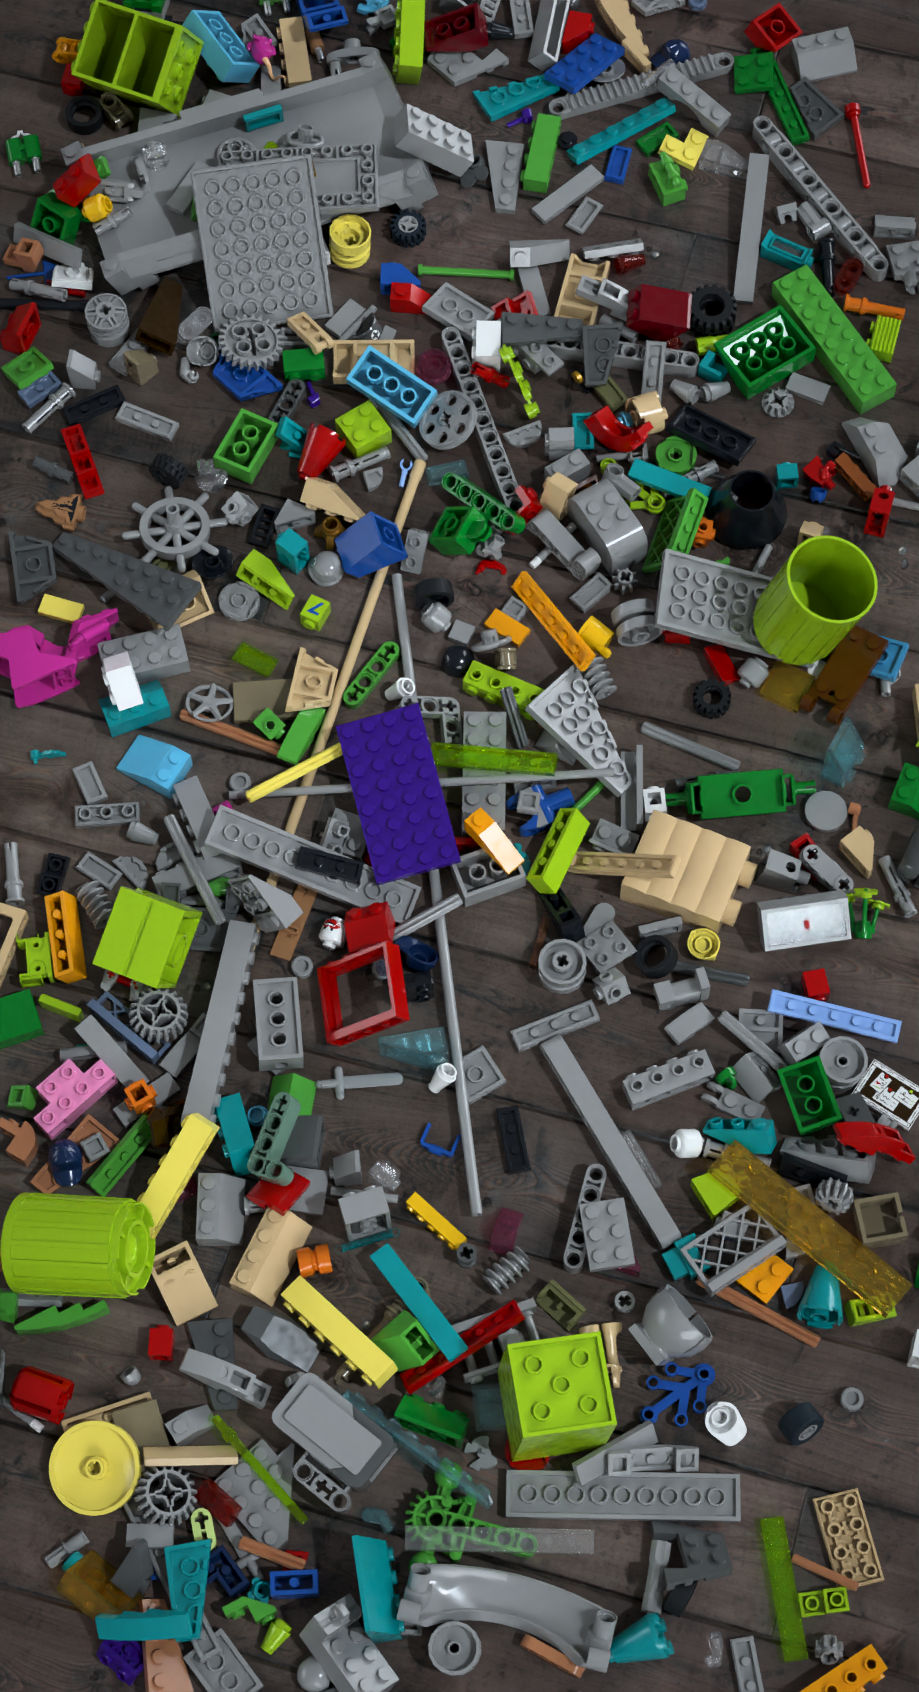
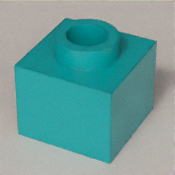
M784 462L776 464V487L778 489L797 488L799 479L797 463Z

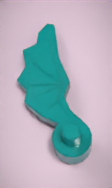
M39 750L30 751V758L35 765L42 758L66 757V752L60 750H45L41 753Z
M515 843L513 844L515 849L524 859V863L521 865L525 875H527V872L530 871L529 865L531 861L529 856L521 851V844Z

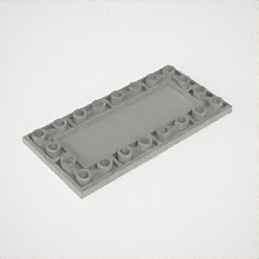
M377 143L218 151V166L311 153L316 177L314 178L319 214L379 211Z

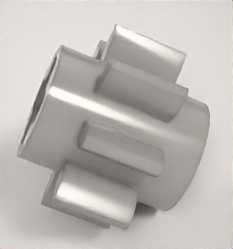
M628 567L624 570L617 569V576H612V582L615 583L614 590H619L622 595L627 592L633 593V586H638V580L635 579L636 572L632 573Z
M823 1635L820 1641H815V1658L821 1657L822 1664L832 1665L838 1659H843V1641L837 1642L835 1635Z

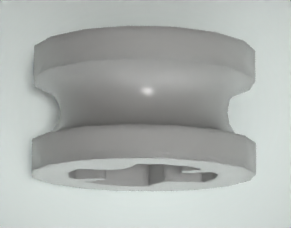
M629 1291L619 1292L615 1297V1308L620 1313L631 1312L635 1305L633 1294ZM629 1298V1304L631 1305H624L622 1307L619 1305L621 1304V1300L619 1299Z

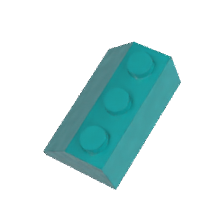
M158 679L139 685L143 704L119 711L117 704L112 705L110 696L98 700L112 737L172 717L169 703Z

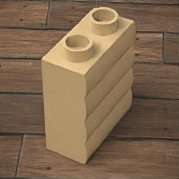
M653 810L635 854L678 855L682 859L675 879L625 876L621 884L620 899L667 918L681 916L683 924L696 929L707 928L718 935L723 923L734 926L742 902L733 899L738 885L747 889L750 888L758 864L749 861L751 846L727 838L714 831L701 828L693 823L677 819L664 812Z

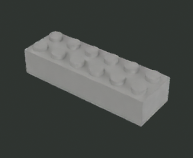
M464 711L463 777L506 774V712ZM506 783L462 786V837H471L465 831L464 820L480 807L496 822L505 834Z

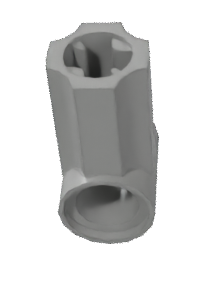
M806 201L800 204L796 214L805 225L807 235L811 241L814 242L832 233L829 220L826 217H821L811 202Z
M609 463L601 480L608 479L620 495L629 502H633L640 494L641 487L624 475V469L619 464Z

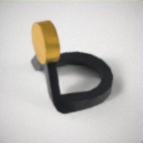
M583 367L578 372L574 371L570 379L576 381L586 394H589L593 388L585 387L583 384L584 380L580 375L585 372V367Z

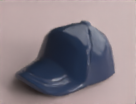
M672 39L664 43L661 49L651 57L650 61L655 68L662 69L663 66L669 67L671 64L676 65L678 62L684 63L685 60H690V50L683 40Z
M402 936L394 943L399 945L400 950L406 954V965L413 970L427 972L435 967L439 959V955L434 948L413 937Z
M69 1139L56 1141L48 1150V1163L53 1177L58 1185L65 1187L73 1186L80 1181L82 1176L83 1155L81 1148L76 1142Z

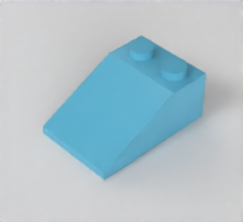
M138 735L116 767V770L171 799L172 794L175 793L173 784L183 781L193 763L191 755L179 748Z

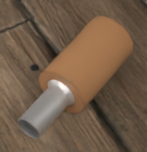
M306 30L305 36L311 53L317 56L319 63H323L325 59L322 52L325 50L319 31L310 33Z

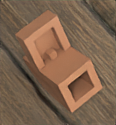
M21 237L18 245H9L2 260L5 265L20 267L25 273H33L44 255V249L38 240Z
M1 1117L0 1131L13 1138L6 1149L8 1156L28 1167L38 1150V1138L34 1129L27 1121L21 1126L11 1118L7 1121Z

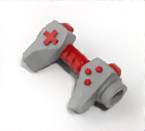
M107 969L103 974V980L100 984V987L105 992H108L116 982L130 987V1002H134L135 996L140 997L141 991L148 993V989L151 987Z

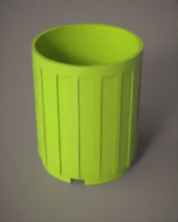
M816 536L798 545L756 601L757 604L753 612V626L756 637L762 647L770 655L774 654L777 658L783 659L782 662L791 665L813 664L828 656L874 604L877 596L878 581L875 569L869 558L853 543L835 536Z
M21 1193L11 1203L2 1229L1 1263L5 1280L10 1289L18 1294L122 1299L138 1295L136 1291L146 1287L154 1264L155 1239L150 1238L149 1227H154L152 1215L145 1204L136 1202L132 1198Z

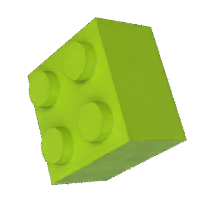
M370 400L335 419L336 432L342 440H346V446L355 459L392 442L390 427Z

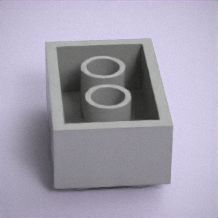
M483 849L460 856V863L450 865V871L465 907L526 886V875L522 865L507 875Z
M369 1186L363 1192L356 1194L355 1192H349L338 1199L348 1241L352 1242L392 1229L390 1210L382 1186Z

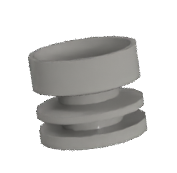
M103 293L92 297L87 303L85 318L89 335L93 342L107 348L122 344L128 338L131 331L127 307L123 299L115 294Z

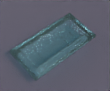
M465 459L425 468L429 487L442 484L443 476L448 472L469 478Z

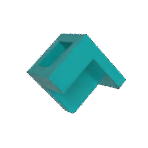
M708 350L699 364L698 376L711 383L722 382L728 370L726 367L716 363V353Z

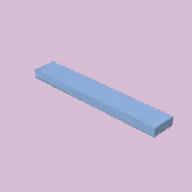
M774 989L771 991L767 1012L811 1023L820 1021L823 1026L895 1044L898 1042L902 1023L899 1020Z

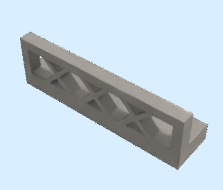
M636 745V752L621 751L620 755L621 760H624L626 764V770L630 773L633 780L632 785L621 795V827L636 834H642L643 745Z

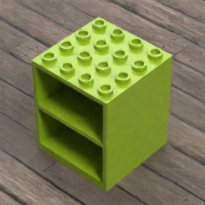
M95 0L90 6L91 14L89 20L84 25V36L78 43V54L72 62L71 74L94 89L111 92L129 101L159 111L177 114V117H180L179 111L183 108L204 41L182 25L106 0Z
M601 1332L507 1344L497 1369L512 1462L591 1451L605 1445L617 1426Z

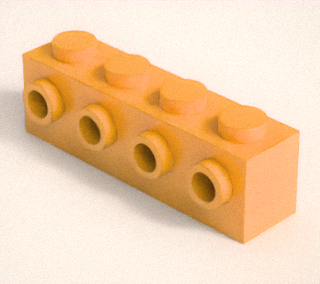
M63 890L45 896L54 976L67 984L87 978L77 898Z
M870 1644L800 1692H864L866 1690L864 1685L870 1681L874 1685L885 1677L883 1673L888 1668L872 1644Z

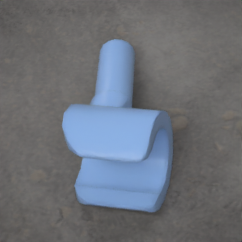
M404 459L400 462L402 472L399 487L404 488L408 470L413 466L411 461L410 467L404 468Z

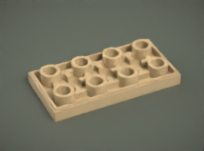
M858 1488L812 1499L832 1571L859 1582V1587L884 1581ZM836 1583V1586H837V1587H844V1586H842V1585Z

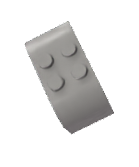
M603 479L568 499L567 515L576 525L588 545L599 554L602 565L611 577L617 575V569L624 570L646 558L648 541L644 529L608 479Z

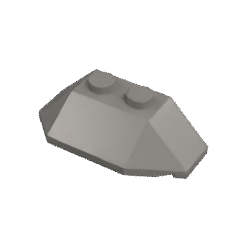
M863 417L842 422V427L856 452L861 457V461L876 487L896 485L908 456L890 424Z

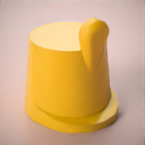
M592 615L583 624L578 634L594 653L602 655L603 658H609L611 650L607 647L615 633Z

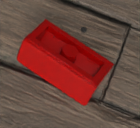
M717 644L704 647L703 654L719 682L724 681L725 686L741 679L723 645Z

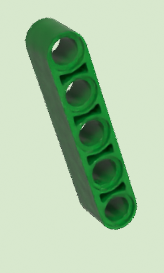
M448 472L443 476L442 486L445 490L468 506H474L485 518L501 529L514 534H520L525 529L526 522L522 516L467 478L453 472Z

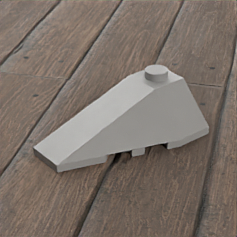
M835 1134L828 1135V1138L816 1139L813 1136L785 1138L780 1149V1155L786 1152L848 1175L846 1181L860 1184L870 1183L877 1152L871 1156L865 1152H858L848 1144L845 1146L837 1140Z

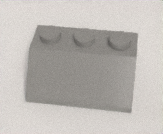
M848 26L794 38L791 41L790 55L799 80L806 77L810 82L857 72L854 42Z
M198 1173L196 1242L198 1246H243L245 1179L223 1173Z

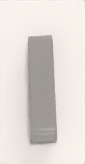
M600 1164L590 1165L585 1174L563 1258V1267L570 1274L579 1273L584 1265L587 1254L585 1242L577 1244L573 1241V1238L576 1236L584 1238L582 1222L579 1220V1204L591 1202L587 1201L584 1196L591 1193L596 1196V1199L592 1202L601 1201L606 1182V1170ZM596 1172L601 1174L602 1178L600 1180H593L590 1175ZM571 1257H576L579 1260V1264L572 1266L567 1260Z

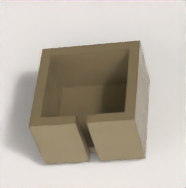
M898 1192L853 1200L851 1210L861 1250L906 1242L908 1232L904 1216H901L903 1211Z

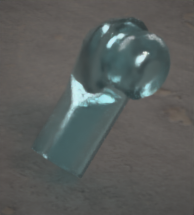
M369 1507L362 1512V1519L365 1522L379 1524L385 1534L395 1529L385 1510Z

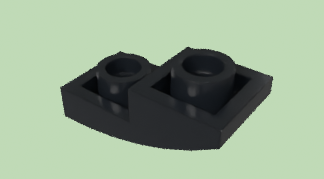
M48 853L44 872L41 873L37 894L48 896L62 890L71 860L70 857Z

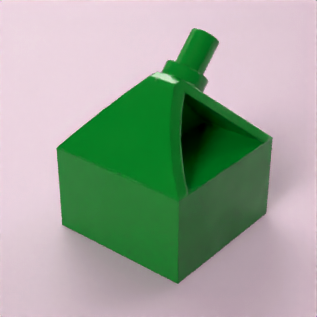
M51 191L37 198L30 227L74 245L80 222L90 223V221L83 216L81 209L74 208L57 198L56 193Z

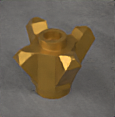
M330 516L314 529L313 536L323 537L326 541V549L333 550L336 544L334 539L347 529L340 523V518Z

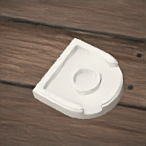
M81 262V268L74 269L65 264L61 266L56 265L53 270L52 287L92 290L93 269L86 267L83 262Z

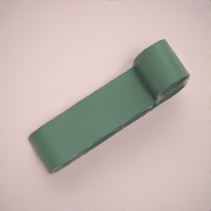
M280 1092L275 1095L247 1163L249 1172L264 1181L280 1186L289 1185L294 1177L293 1170L280 1162V1159L301 1109L300 1102L286 1092Z

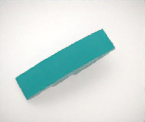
M148 1609L144 1613L124 1611L120 1615L100 1613L95 1617L98 1637L102 1640L146 1641L190 1637L193 1635L189 1612Z

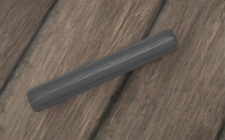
M677 960V964L672 971L673 973L694 977L695 969L704 967L708 980L744 987L748 986L750 979L749 974Z

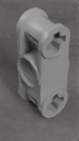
M811 844L801 850L799 860L802 861V865L830 891L841 890L839 889L840 883L844 882V889H842L844 893L848 894L852 891L854 887L852 878L832 858L825 854L820 847ZM810 852L814 854L812 859L807 858Z

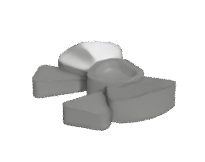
M488 1436L477 1437L472 1441V1444L467 1443L464 1450L466 1454L477 1452L480 1458L473 1462L470 1467L478 1472L481 1468L491 1469L498 1464V1460L490 1451V1439Z

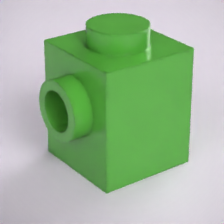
M268 707L253 721L270 740L274 738L278 740L286 732L284 728L287 725Z

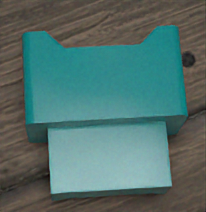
M695 1233L675 1241L673 1249L661 1255L674 1282L685 1276H688L690 1280L698 1277L680 1252L681 1248L696 1239ZM697 1247L687 1251L693 1259L702 1260ZM703 1265L702 1273L710 1271L712 1266Z

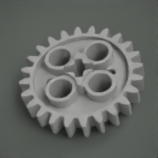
M244 314L243 319L236 316L235 321L229 319L228 324L224 323L223 329H220L218 349L221 350V356H226V362L232 360V366L234 367L239 364L240 370L244 366L247 367L248 371L251 370V367L258 371L259 366L266 369L267 364L273 366L274 361L278 362L279 356H282L284 336L280 335L281 329H276L275 323L269 325L270 319L262 321V316H259L258 319H255L254 314L251 315V318Z

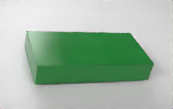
M667 121L636 140V145L648 158L659 151L666 134L676 139H679V134Z

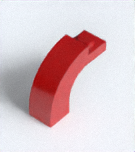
M608 405L596 410L583 420L597 440L618 452L634 451L646 441V438L649 436L648 432L654 428L650 421L637 427H627L616 419Z

